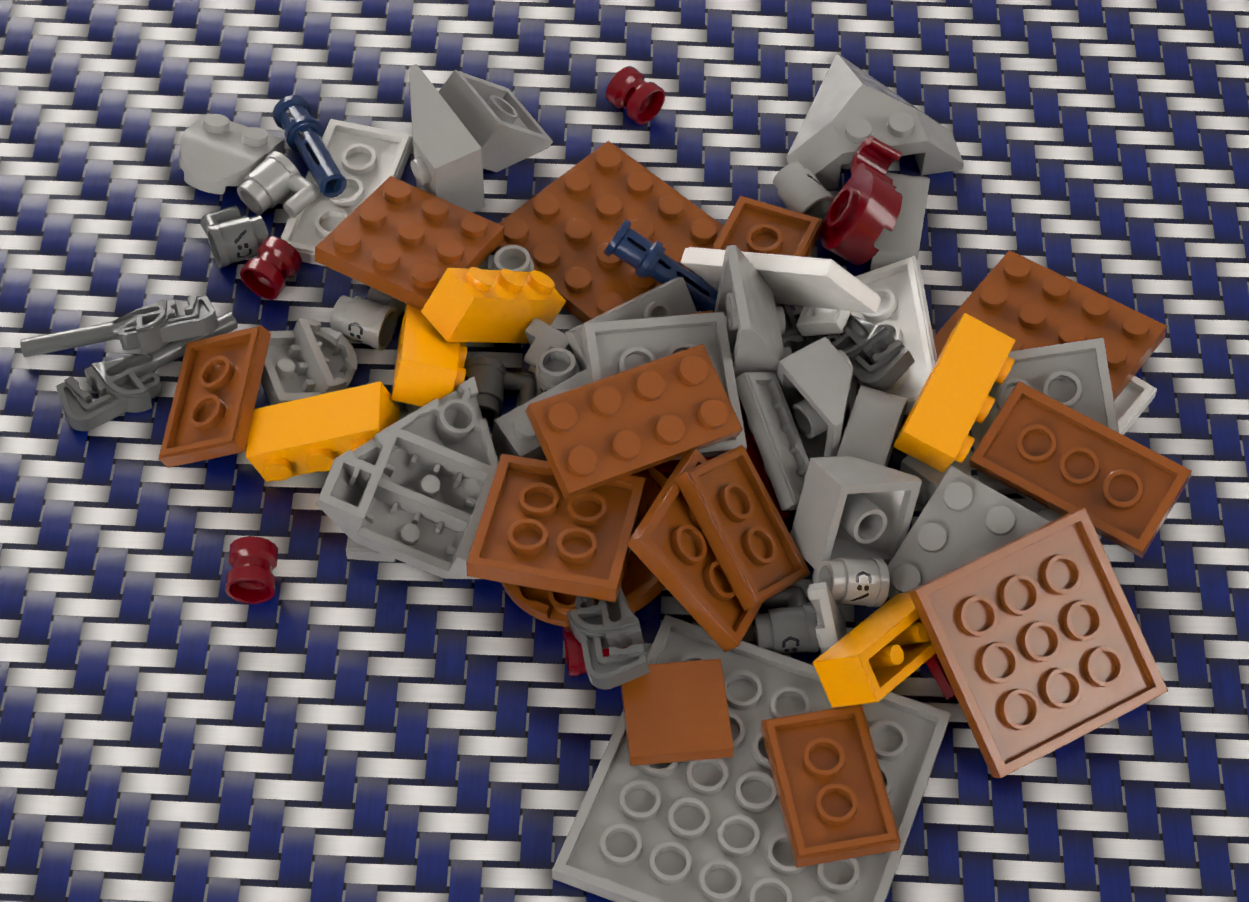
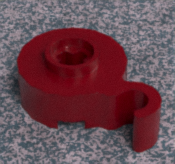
M873 136L866 138L861 143L851 161L850 170L852 176L835 197L827 213L821 234L822 247L856 266L865 264L877 254L879 249L872 245L879 238L884 228L892 232L901 211L902 194L895 191L897 187L893 185V179L885 175L889 166L900 159L901 152Z

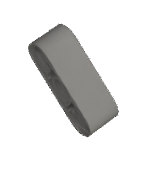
M886 172V176L893 179V185L897 187L895 191L901 193L903 199L901 211L892 232L884 228L874 243V247L879 249V251L872 257L870 271L915 256L918 260L930 183L929 178Z
M861 385L837 456H853L888 467L894 449L893 444L904 419L908 399Z

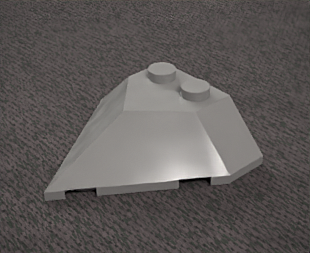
M836 53L786 156L787 165L792 162H801L806 169L812 171L826 190L838 188L841 165L851 164L858 147L870 136L901 152V156L914 154L921 176L962 170L964 165L951 131L838 53Z
M473 376L461 383L452 393L439 400L437 398L375 434L372 440L351 452L349 450L334 459L316 505L353 542L444 579H480L467 576L466 563L496 473L498 460L487 420L482 418L477 395L479 392L475 377Z

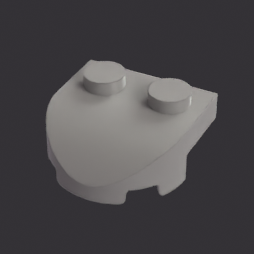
M207 113L183 132L180 139L178 169L184 171V181L190 186L208 193L223 194L226 186H240L244 182L245 176L264 161L266 156L272 151L283 154L284 139L270 135L266 130L259 127H247L232 122L224 115Z
M298 318L294 329L291 331H269L271 338L261 383L270 405L348 389L358 363L356 352L347 338L341 334L335 339L330 334L320 330V321L307 318Z

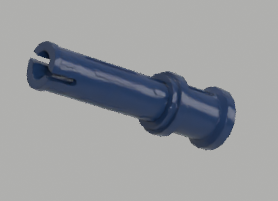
M297 95L281 99L273 109V119L279 128L285 130L284 139L291 149L301 154L307 168L318 184L320 192L325 197L333 198L342 194L346 189L347 180L341 174L332 155L323 143V128L317 119L310 116L311 107L305 98ZM287 110L290 111L294 120L288 117L286 113Z
M625 219L603 253L608 257L614 254L633 267L635 275L639 278L643 277L646 279L647 276H650L660 284H663L673 278L683 277L695 308L701 312L709 310L714 312L718 290L664 253L666 249L662 247L663 244L656 241L652 243L633 230L631 222Z

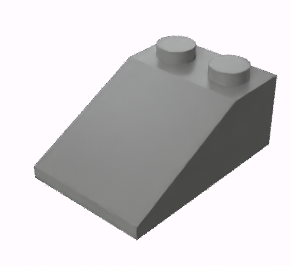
M417 64L410 66L409 78L414 160L410 164L416 178L417 188L470 212H475L485 207L482 148Z
M736 245L726 246L714 312H724L735 378L744 372H775L777 375L779 360L792 354L790 347H783L781 334H785L786 330L783 307H776L773 289Z

